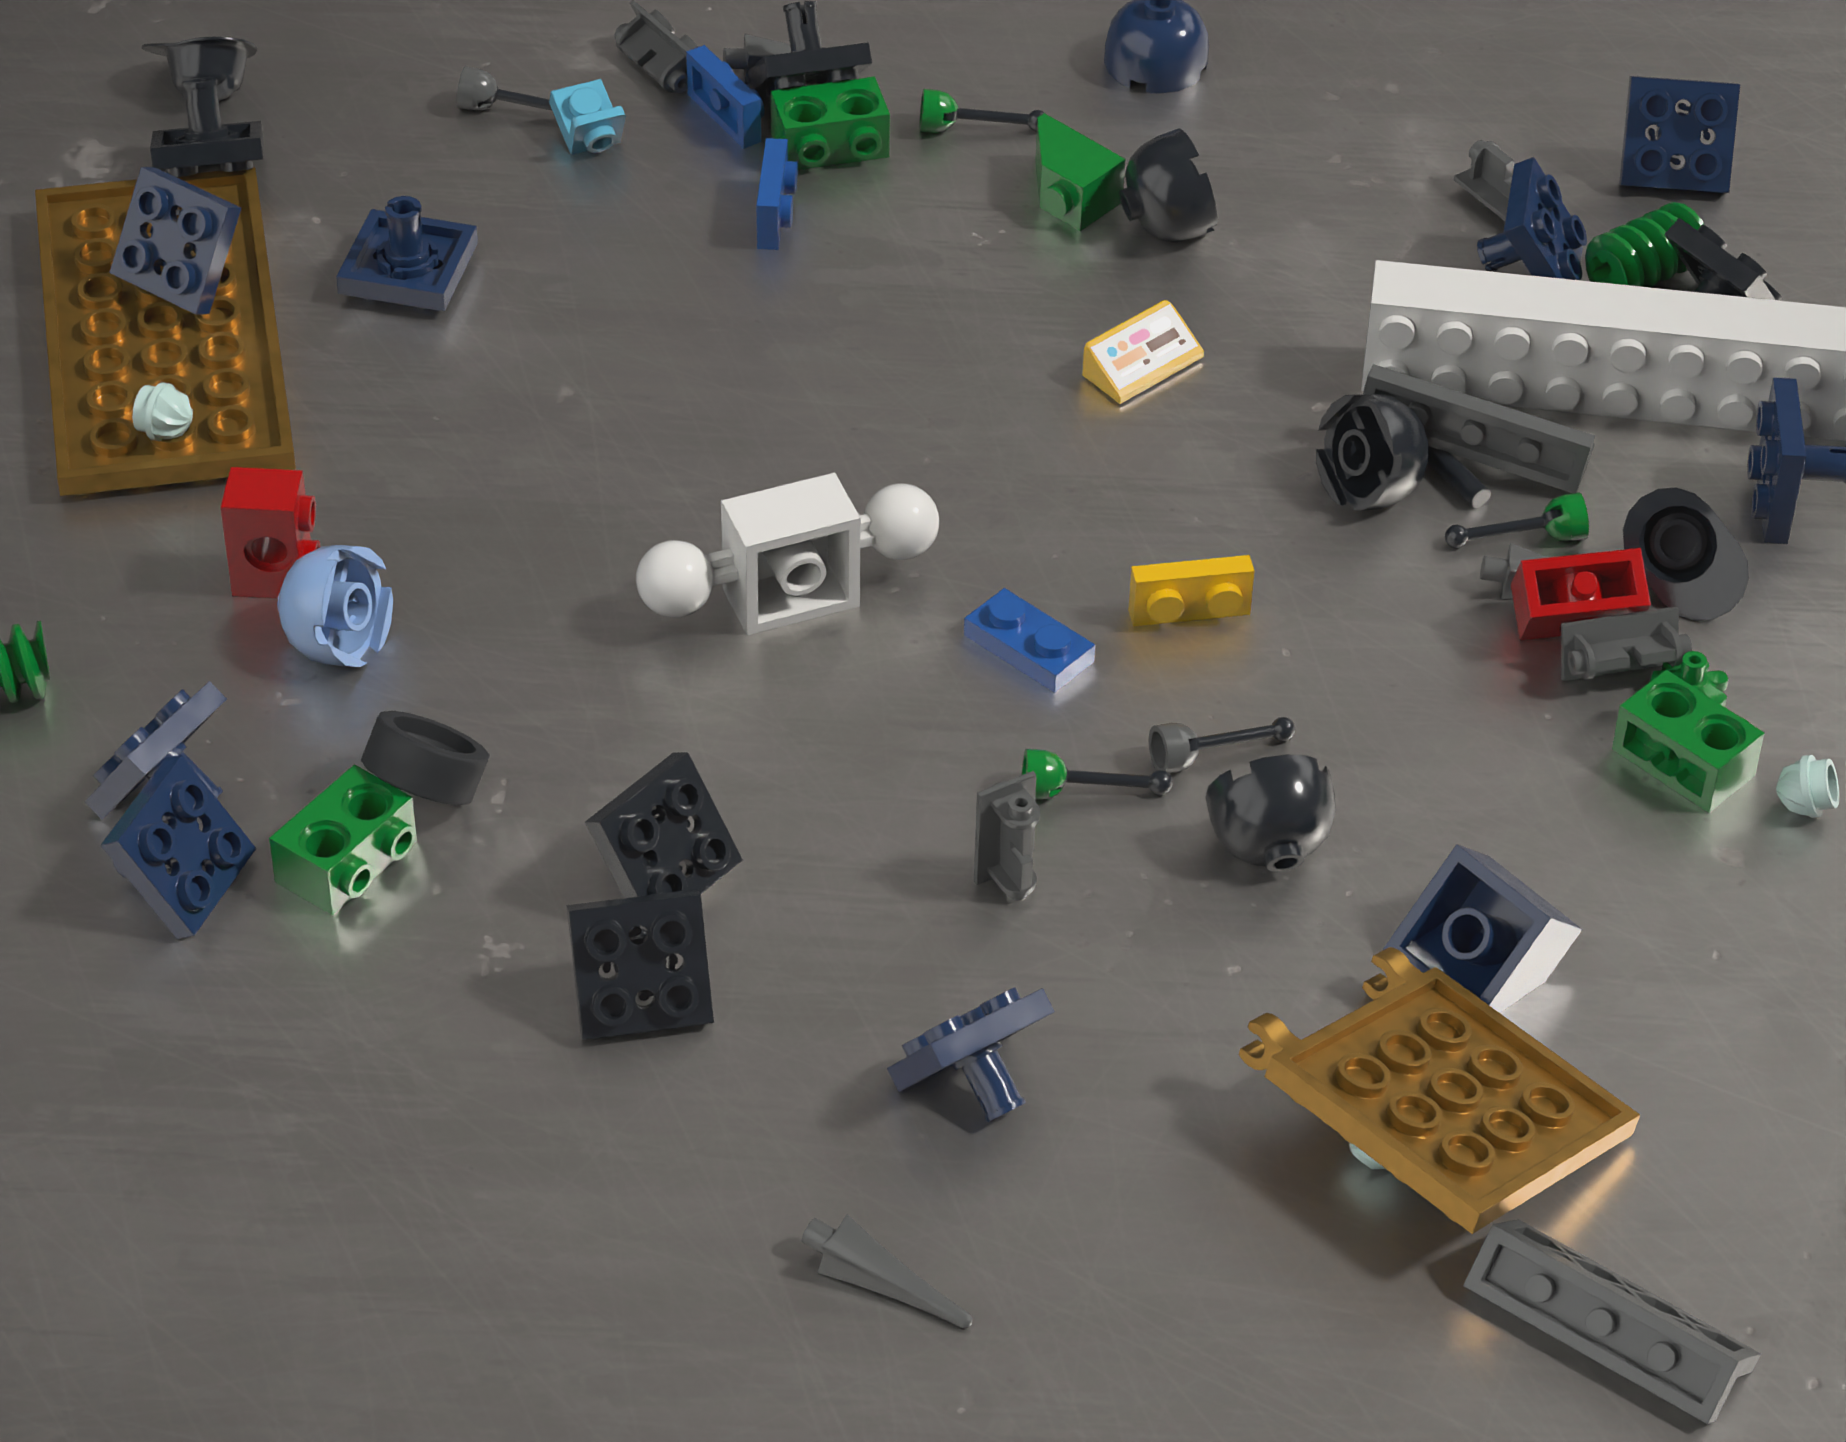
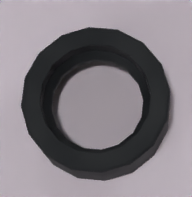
M384 711L380 712L376 719L361 762L376 777L400 790L442 804L459 806L472 802L490 754L477 741L452 727L411 713Z

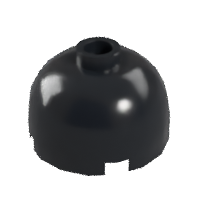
M1178 128L1161 134L1141 145L1130 157L1126 167L1125 178L1127 188L1119 190L1120 202L1128 220L1138 219L1145 231L1162 241L1180 242L1190 240L1214 231L1212 227L1218 223L1216 203L1207 173L1199 175L1196 166L1190 160L1198 157L1199 154L1187 133L1182 129Z
M1379 394L1345 395L1330 405L1322 417L1318 431H1327L1324 439V449H1316V465L1321 483L1332 500L1339 505H1346L1348 501L1355 508L1354 510H1376L1393 506L1413 493L1422 481L1428 463V440L1424 426L1416 413L1394 397Z
M1290 754L1263 757L1249 762L1251 774L1241 776L1234 781L1231 769L1219 775L1208 786L1205 799L1210 821L1217 838L1235 858L1256 866H1267V869L1273 872L1289 871L1302 865L1304 857L1312 854L1328 838L1336 813L1335 792L1329 769L1325 766L1320 771L1316 758Z

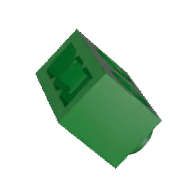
M875 76L771 91L772 138L788 139V161L797 162L798 170L890 157V113Z
M1665 670L1619 706L1612 750L1706 812L1711 813L1755 777L1765 733L1746 719L1711 699L1696 687L1691 686L1673 673Z
M354 764L269 838L275 882L333 916L352 898L361 896L368 889L372 880L395 860L402 859L411 850L413 844L417 841L413 797Z

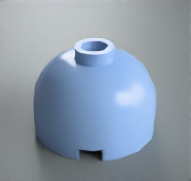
M348 545L320 547L297 559L286 574L277 601L280 622L289 643L311 661L347 667H361L367 664L360 660V658L369 646L377 653L385 644L392 621V588L381 586L380 576L377 569L386 570L382 559L370 548Z

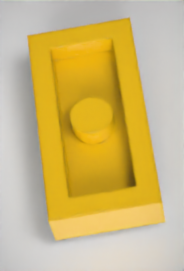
M1250 555L1131 566L1128 611L1132 625L1143 626L1250 615L1255 573Z

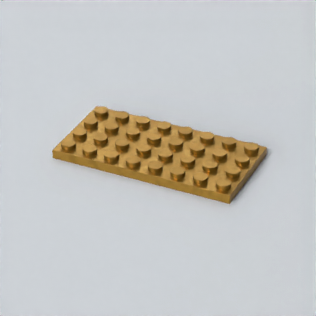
M255 167L243 171L225 172L220 170L177 177L241 207L210 314H194L110 273L137 179L35 190L56 469L60 496L93 494L110 490L225 478L229 476L231 467L296 469ZM151 223L147 227V234L149 237H151ZM164 382L172 384L176 390L188 396L190 407L193 409V418L189 428L182 436L156 441L148 438L146 432L135 429L132 418L133 406L136 396L143 386L151 385L156 387L159 383Z

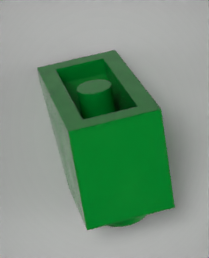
M1045 113L1037 117L1035 163L1039 206L1052 216L1082 231L1121 204L1119 190L1124 189L1126 159Z

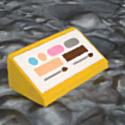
M1163 300L1088 341L1084 346L1082 376L1121 404L1204 357V350L1176 308L1168 300Z

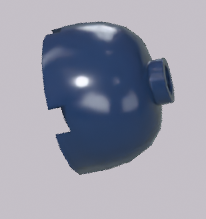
M1132 0L1118 10L1111 20L1105 42L1104 63L1108 73L1120 84L1129 88L1130 80L1138 83L1147 84L1146 92L1148 93L1178 92L1195 85L1200 80L1201 70L1203 68L1207 69L1209 56L1208 32L1199 13L1182 0Z

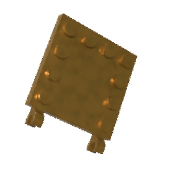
M1388 947L1372 957L1371 962L1381 968L1386 974L1384 976L1379 973L1363 983V990L1373 1001L1302 1040L1291 1033L1277 1016L1265 1013L1251 1020L1247 1027L1252 1033L1259 1036L1262 1042L1257 1039L1240 1048L1238 1054L1249 1067L1255 1070L1267 1069L1264 1077L1287 1093L1292 1100L1304 1106L1337 1131L1346 1141L1354 1144L1391 1172L1396 1179L1407 1184L1444 1212L1450 1220L1458 1223L1471 1234H1474L1630 1137L1640 1117V1114L1437 967L1423 973L1412 965L1401 951L1392 947Z

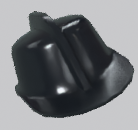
M199 37L177 43H150L142 45V49L147 52L167 57L173 83L184 98L185 90L182 81L202 77L217 78L218 101L228 98L233 92L239 90L244 79L247 58L254 56L257 52V47L254 43L232 37Z
M1677 487L1656 489L1642 496L1628 511L1623 527L1624 549L1641 548L1647 583L1668 608L1677 606L1679 608V616L1693 621L1714 620L1730 612L1743 598L1749 581L1748 560L1738 541L1712 508L1699 496Z

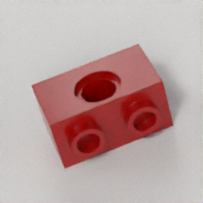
M230 468L220 508L232 596L278 599L286 574L296 560L321 547L319 540H311L310 532L314 530L316 519L315 497L305 493L303 470Z
M1641 548L1521 560L1511 582L1520 641L1560 637L1561 623L1648 611L1651 606Z

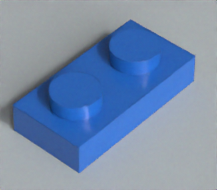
M705 45L687 51L688 95L743 149L762 142L761 119L764 117L765 110L758 92L753 88H749L734 74L727 62L721 61Z
M766 138L756 205L757 249L779 250L782 228L792 227L793 195L786 194L796 195L797 162L788 161V139Z
M1006 588L1000 590L964 618V636L1054 693L1095 661L1094 643Z

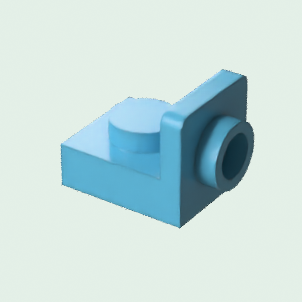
M601 79L551 91L549 104L571 155L586 151L591 153L603 152L614 144L621 143L626 115L622 106H612Z

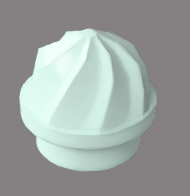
M161 382L156 387L145 385L138 392L134 402L133 424L136 430L146 432L151 440L173 439L182 436L189 428L193 418V409L190 407L188 396L176 390L172 384Z
M1805 755L1801 757V760L1783 768L1776 786V792L1781 802L1789 811L1814 818L1821 817L1823 810L1838 807V778L1831 759L1816 760L1813 755Z

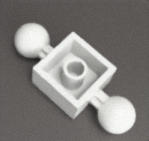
M835 472L721 500L722 550L704 554L698 547L685 541L670 540L659 543L648 550L638 565L636 573L637 590L643 602L655 613L665 617L680 618L698 611L709 599L713 586L723 584V590L747 636L860 607V549L872 546L885 557L896 560L915 558L923 554L935 541L939 530V513L934 501L925 491L910 484L898 483L886 486L876 492L869 500L864 515L859 516Z

